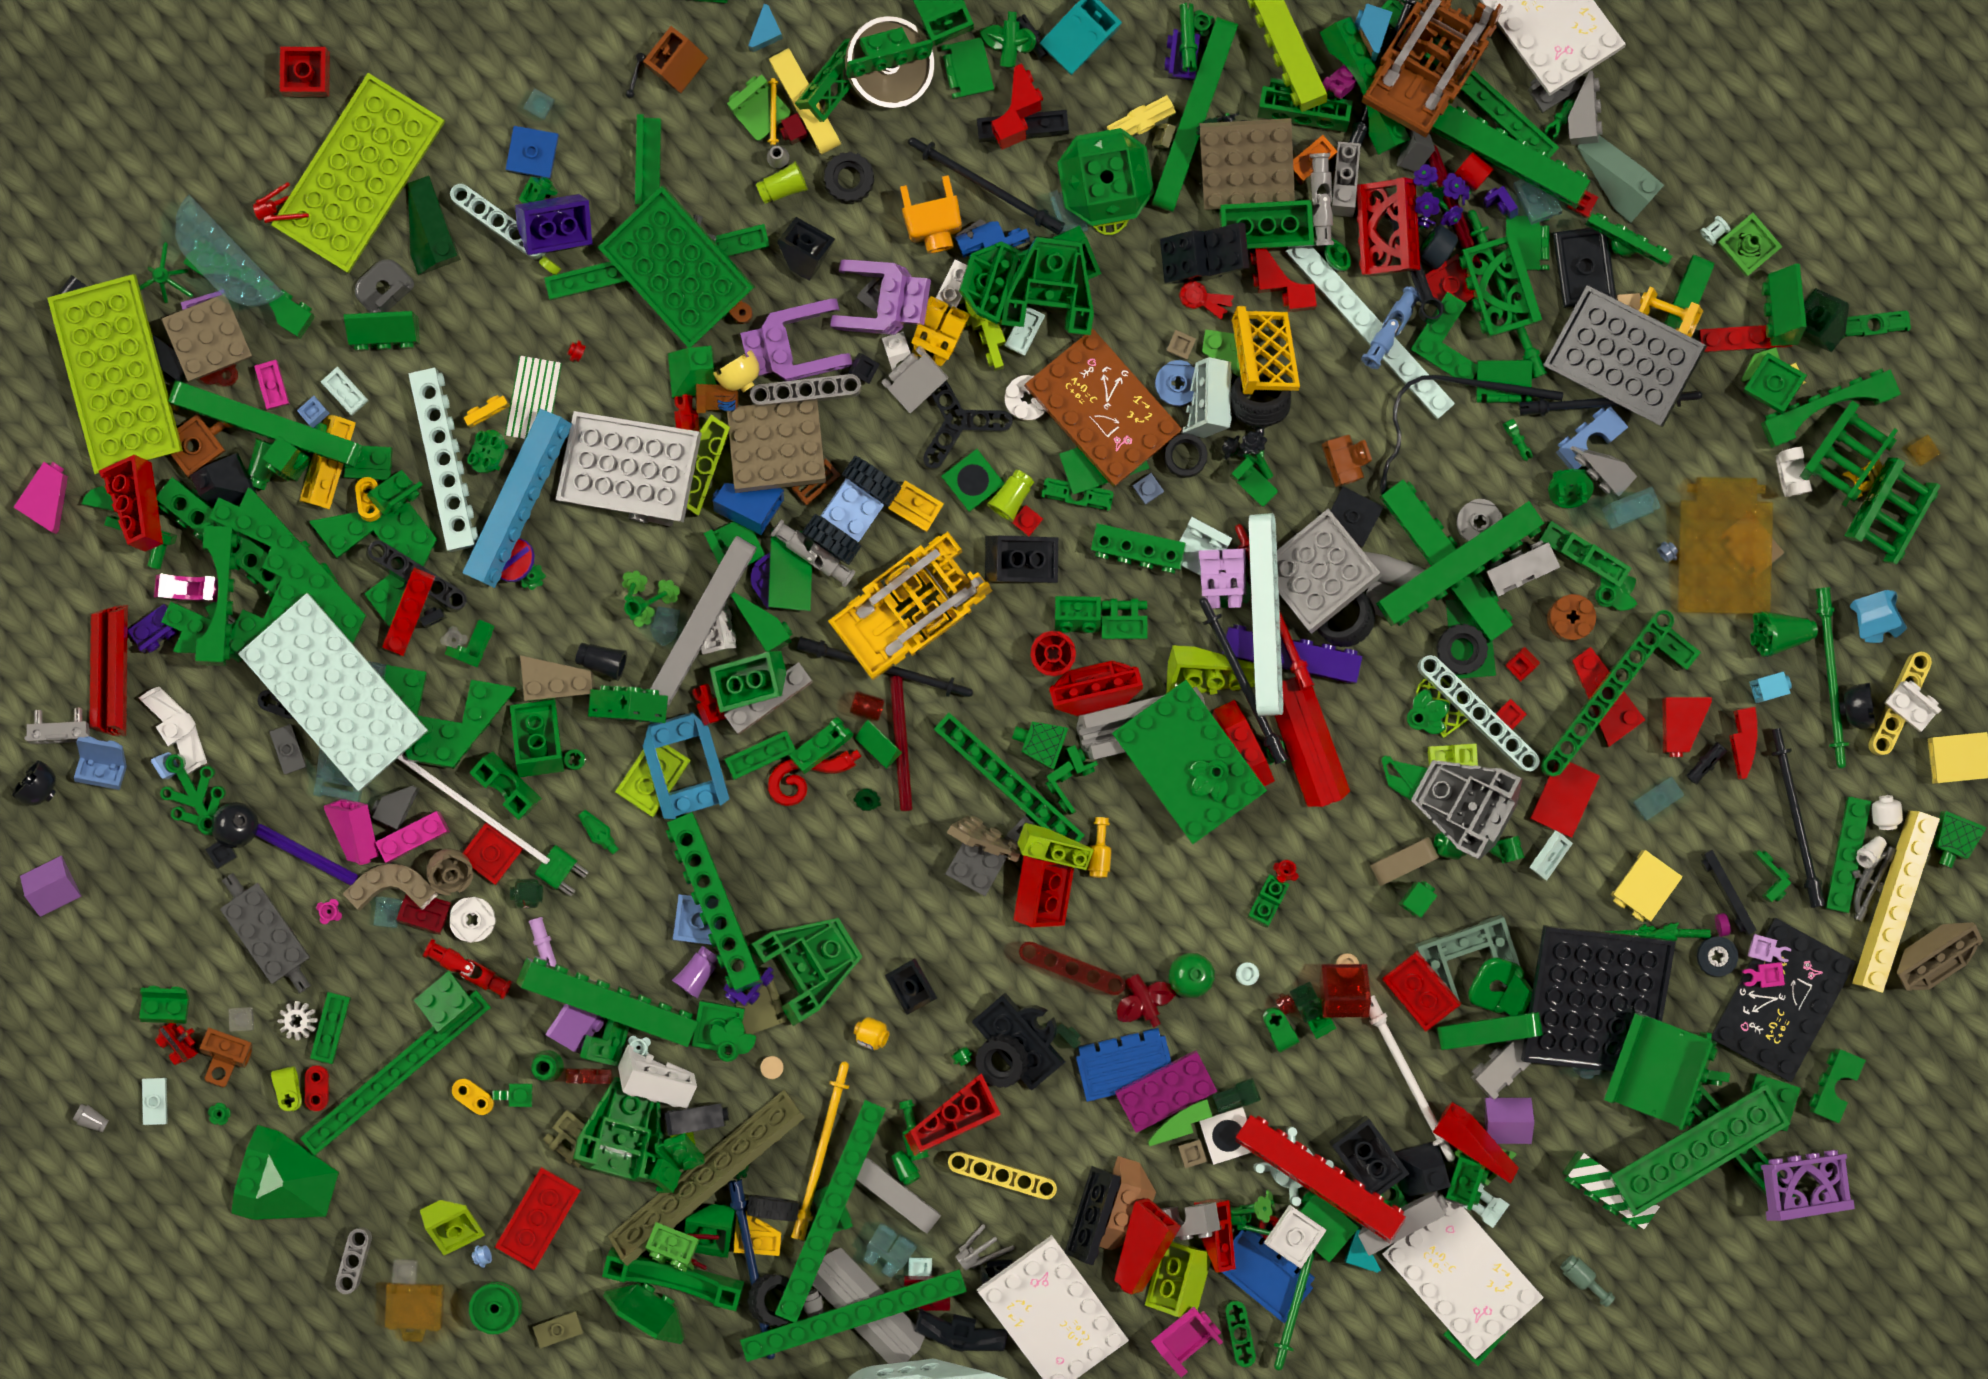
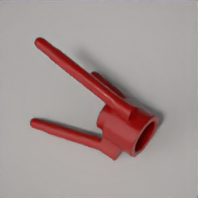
M289 182L278 187L265 197L256 200V203L253 204L257 219L259 221L264 220L265 223L307 218L309 214L299 213L273 216L277 212L276 206L285 203L289 196L274 202L270 199L289 187Z

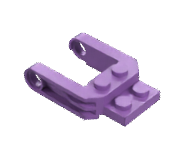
M841 260L840 273L845 274V272L862 276L883 277L877 308L878 317L865 318L832 315L830 328L842 331L896 335L903 328V324L924 325L931 284L930 279L911 277L905 267L896 263Z
M827 299L770 313L762 328L740 333L746 358L749 357L747 352L750 350L753 351L757 358L760 370L758 377L774 373L785 381H793L852 366L850 353L793 365L794 360L787 331L784 327L786 324L820 317L822 313L834 310L839 311L837 299Z

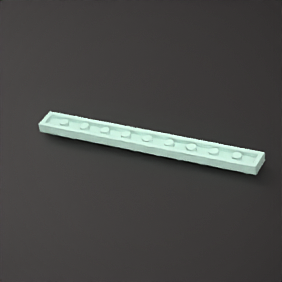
M1312 246L1290 247L1285 253L1371 346L1374 336L1382 329L1380 320ZM1394 337L1392 348L1382 359L1406 385L1409 381L1422 375H1429ZM1422 380L1409 387L1437 420L1455 404L1434 380Z

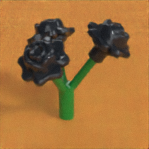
M1251 426V428L1255 429V432L1251 431L1248 435H1244L1241 444L1239 442V435L1235 438L1228 437V440L1222 446L1225 460L1235 455L1241 458L1248 457L1258 465L1267 480L1274 476L1264 459L1267 438L1263 436L1265 435L1264 429L1267 427Z

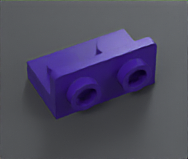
M1173 29V35H1168L1167 48L1171 49L1170 57L1165 58L1164 70L1168 71V78L1195 81L1196 71L1189 72V68H1187V72L1182 70V53L1180 52V45L1182 44L1181 32H1178V29ZM1195 34V44L1199 48L1200 34ZM1198 50L1196 51V66H1197Z
M166 604L161 605L128 629L129 634L139 646L138 649L143 653L155 651L160 647L159 642L165 638L169 640L179 632L177 629L161 622L168 608Z

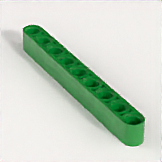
M1220 17L1216 18L1152 202L1153 206L1173 212L1200 137V135L1196 134L1197 127L1207 117L1238 27L1237 23Z
M175 381L168 402L175 406L276 440L279 436L296 448L354 468L363 447L353 441L180 381Z
M1661 610L1652 615L1543 759L1541 771L1544 775L1554 777L1563 772L1672 628L1674 616L1671 612ZM1659 615L1667 618L1668 623L1666 627L1658 625L1657 618ZM1650 633L1653 636L1654 642L1652 645L1645 644L1643 640L1644 634ZM1632 651L1639 653L1640 661L1638 663H1633L1629 657ZM1618 669L1626 672L1627 676L1624 682L1616 678ZM1605 687L1610 688L1613 692L1610 700H1606L1602 696V690ZM1591 705L1596 706L1599 710V715L1596 718H1592L1588 713ZM1577 724H1582L1585 727V734L1583 736H1578L1575 733L1574 728ZM1563 742H1568L1571 745L1572 750L1569 754H1564L1561 751V744ZM1549 760L1556 761L1558 765L1555 773L1547 769Z

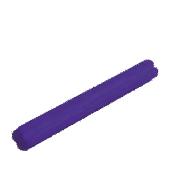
M258 824L256 836L349 885H353L357 880V874L276 831Z

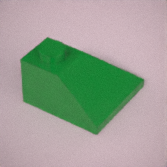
M712 346L691 347L668 353L672 399L676 396L682 397L684 394L692 395V397L696 396V384L717 385L716 378L713 375L715 363Z
M712 1204L686 1218L685 1234L719 1235L717 1240L699 1239L694 1253L728 1258L735 1218V1210L726 1205Z

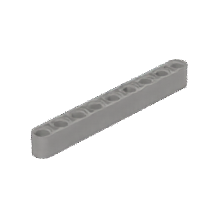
M738 536L731 543L650 688L659 690V695L668 696L667 709L757 549L756 546Z

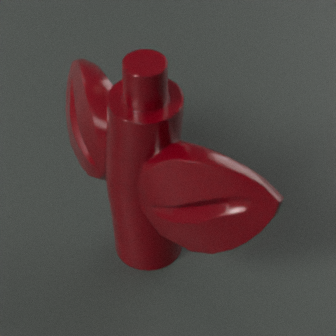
M1139 974L1125 980L1133 995H1128L1119 1002L1117 1008L1118 1020L1132 1022L1138 1020L1143 1015L1145 1021L1149 1020L1153 1028L1160 1025L1161 1022L1157 1017L1160 1013L1157 1006H1165L1174 998L1176 992L1171 988V985L1166 982L1155 981L1147 987Z

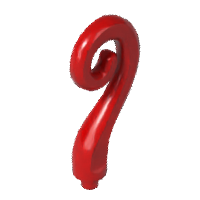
M857 749L852 753L846 750L834 758L824 759L811 770L828 774L842 773L857 766L855 761L862 756ZM791 759L780 763L772 771L768 779L769 795L776 803L782 806L797 805L807 795L808 787L805 779L796 774L786 778L787 785L795 784L798 787V792L795 795L787 796L780 789V781L783 776L799 769Z

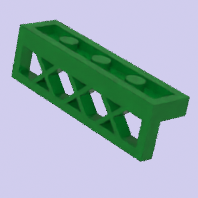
M851 38L844 39L795 102L800 110L809 109L819 122H824L852 86L849 79L843 80L845 54ZM838 83V93L835 96H831V85ZM821 99H825V110L821 113L816 105Z
M637 114L635 206L637 209L660 188L662 119L645 118L644 114Z

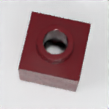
M798 113L781 120L783 127L780 128V132L785 141L790 140L793 145L808 138Z

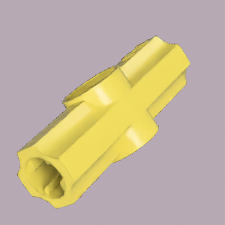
M1166 95L1147 106L1142 105L1135 108L1126 117L1108 125L1107 130L1122 128L1131 136L1135 134L1140 135L1152 129L1156 123L1176 114L1171 100Z

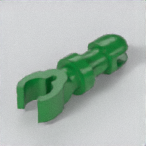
M1573 99L1565 101L1561 112L1555 115V121L1550 123L1545 129V135H1547L1549 130H1554L1555 128L1556 133L1553 135V140L1559 136L1562 125H1565L1568 121L1567 117L1575 103Z
M1511 419L1505 422L1503 427L1513 439L1511 442L1513 446H1517L1521 458L1524 461H1528V457L1532 459L1533 454L1524 442V435H1520L1515 420Z

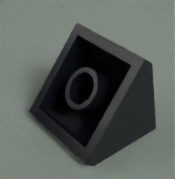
M916 958L885 975L906 1015L938 998Z

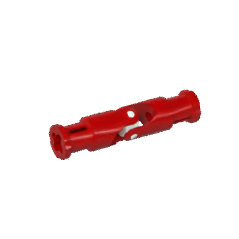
M434 939L429 942L424 951L423 957H429L439 962L441 967L449 971L460 972L459 974L462 978L484 990L489 989L497 993L503 1000L513 984V981H506L498 977L496 972L473 960H464L459 952L451 948L446 949L437 944ZM477 966L481 969L482 975L477 979H472L469 976L473 974L474 968Z

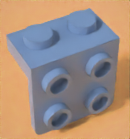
M89 736L84 738L78 737L76 743L80 759L74 775V781L120 790L127 768L123 746L115 741L105 742Z

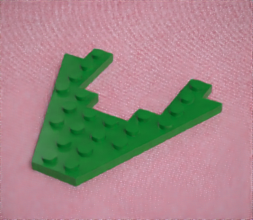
M248 488L240 506L218 497L209 518L271 546L262 568L282 577L264 618L242 609L236 625L232 629L231 637H227V646H230V654L241 652L306 593L310 594L354 645L367 615L253 489ZM170 601L161 622L181 631V635L173 650L174 652L196 653V640L203 637L212 620Z

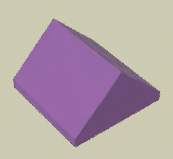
M62 856L20 876L24 896L40 917L82 897Z
M1485 1098V1130L1497 1144H1532L1534 1115L1531 1098H1496L1495 1100Z

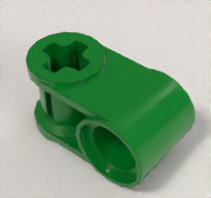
M1272 1007L1264 1012V1023L1279 1053L1300 1043L1294 1029L1280 1009ZM1273 1013L1276 1016L1280 1015V1017L1277 1018L1278 1023L1274 1024L1272 1021L1269 1022V1020L1272 1019L1271 1014Z

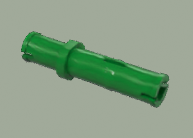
M1187 3L1179 5L1182 70L1187 72V68H1189V72H1194L1197 70L1196 51L1198 50V46L1195 44L1194 5L1189 3L1187 8Z

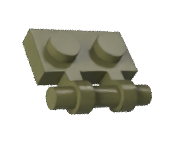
M567 1109L552 1127L559 1133L558 1136L554 1138L548 1133L543 1141L550 1145L548 1148L553 1152L556 1150L565 1157V1161L568 1164L572 1163L578 1169L580 1168L581 1164L573 1160L577 1138L585 1123ZM564 1139H567L575 1146L572 1151L562 1144Z

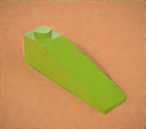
M1172 646L1167 667L1166 694L1185 680L1188 681L1192 688L1197 687L1201 693L1210 692V695L1218 694L1217 690L1230 688L1232 691L1241 689L1225 655L1198 647ZM1237 659L1250 687H1255L1254 663Z

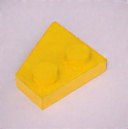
M746 1211L754 1254L780 1256L782 1232L755 1216L747 1215ZM736 1213L734 1253H745Z

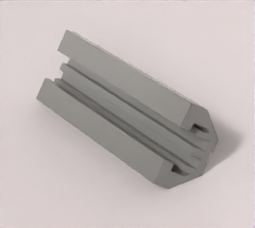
M1193 687L1194 691L1205 705L1203 695L1197 687ZM1164 695L1079 715L1076 729L1081 748L1090 760L1125 752L1112 733Z
M842 1248L836 1249L824 1257L813 1282V1286L835 1309L885 1293ZM904 1312L855 1327L857 1332L888 1364L907 1362L920 1350L925 1338L924 1335L915 1332L916 1324Z

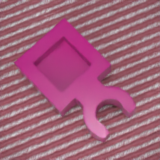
M1782 962L1758 965L1757 972L1753 969L1742 970V973H1750L1752 975L1750 982H1744L1745 986H1753L1757 981H1760V988L1785 985Z

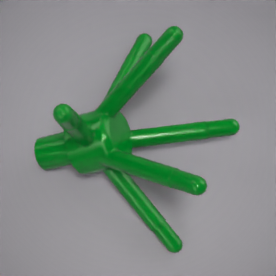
M164 242L160 267L156 269L148 267V271L152 273L153 278L139 286L140 291L157 282L160 284L164 303H168L165 284L169 283L187 296L193 297L191 292L170 279L171 275L188 273V269L172 271L165 269L168 244Z

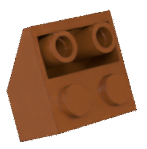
M670 26L643 62L646 68L681 94L709 58L688 38Z

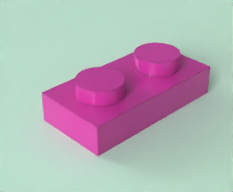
M273 360L255 365L266 409L271 410L290 404L278 361Z

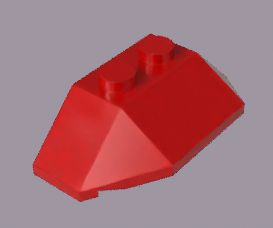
M1112 660L1069 670L1049 690L1054 709L1079 717V715L1127 704L1143 689V684L1138 667H1131Z
M1233 700L1214 709L1213 717L1261 783L1266 786L1274 782L1275 780L1267 760L1236 701Z

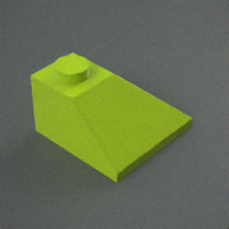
M439 1200L420 1210L426 1231L444 1256L485 1236L484 1231L466 1205Z

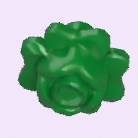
M533 564L531 571L525 578L521 579L522 587L534 590L537 586L543 585L542 580L546 575L542 572L541 565L535 566Z

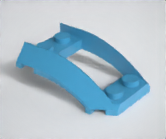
M693 712L667 719L666 723L648 725L642 746L664 819H676L675 816L716 804L721 806L729 800L709 727L707 725L704 726L703 722ZM699 736L712 780L668 793L655 748Z

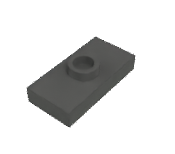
M289 724L270 731L284 775L306 768L307 766L293 725Z

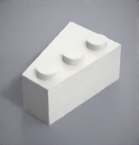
M627 1045L618 1065L623 1092L630 1096L647 1098L653 1102L659 1101L673 1107L687 1108L697 1088L694 1073L669 1062L663 1065L654 1061L653 1055L647 1054L645 1057L634 1052V1047Z

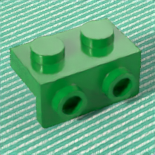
M1460 1154L1446 1198L1467 1205V1210L1470 1211L1473 1204L1478 1206L1482 1192L1478 1191L1480 1184L1485 1185L1489 1173L1485 1171V1166L1471 1157Z

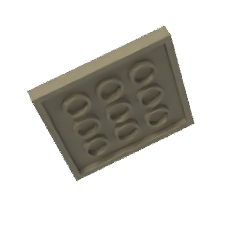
M1291 118L1200 123L1204 210L1220 209V205L1295 201Z
M817 400L770 406L747 405L727 411L735 493L826 482Z

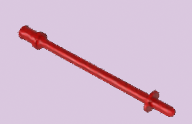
M1238 524L1235 526V531L1241 545L1237 549H1246V556L1250 563L1249 538L1243 525ZM1280 612V635L1292 661L1291 673L1295 674L1301 691L1310 689L1315 684L1308 672V663L1300 659Z

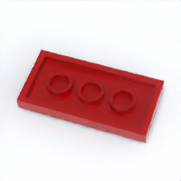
M541 1167L495 1248L535 1270L581 1189Z

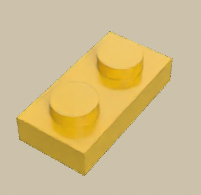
M498 395L486 401L487 405L482 408L477 406L467 412V416L464 417L465 422L470 428L478 425L510 407L507 399L504 396L499 397Z

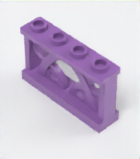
M1838 1150L1824 1151V1156H1820L1819 1153L1805 1154V1159H1801V1155L1789 1156L1785 1162H1783L1782 1158L1769 1159V1164L1761 1165V1170L1764 1173L1768 1211H1766L1767 1221H1782L1855 1209L1854 1200L1850 1199L1845 1160L1847 1159V1154H1838ZM1819 1163L1817 1168L1811 1164ZM1828 1163L1833 1164L1834 1177L1830 1181L1828 1177L1831 1176L1832 1169L1828 1172L1825 1169ZM1795 1166H1797V1167L1794 1169V1171H1792L1791 1168H1790V1167H1795ZM1780 1170L1785 1173L1784 1178L1779 1177L1780 1182L1785 1184L1784 1188L1778 1185L1777 1173ZM1805 1172L1820 1184L1811 1195L1810 1205L1802 1192L1794 1190ZM1779 1192L1782 1193L1781 1202ZM1819 1193L1823 1195L1822 1201L1819 1200ZM1793 1194L1799 1198L1797 1205L1794 1203L1796 1197H1792Z

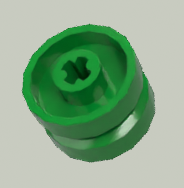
M493 1281L483 1285L473 1294L469 1302V1316L478 1330L487 1334H500L508 1331L519 1320L523 1302L519 1292L512 1285L504 1281ZM494 1304L498 1305L499 1311L496 1310L494 1312L492 1310Z

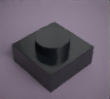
M858 353L848 373L870 384L880 364L866 355Z
M436 607L425 611L423 613L424 617L420 618L423 626L428 628L447 617L441 608L436 609Z
M219 842L205 849L217 869L238 857L232 847H225Z

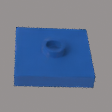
M514 126L505 170L551 179L559 134Z

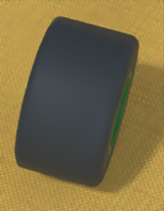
M1442 225L1436 226L1426 237L1419 249L1420 261L1434 270L1441 267L1454 250L1458 241L1457 235Z

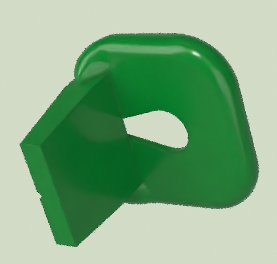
M1495 957L1488 959L1482 964L1470 986L1468 997L1470 1002L1477 1007L1495 1013L1506 1012L1513 1016L1525 1013L1531 1001L1533 989L1524 979V971L1518 964ZM1494 980H1500L1508 988L1505 992L1491 991L1490 984Z

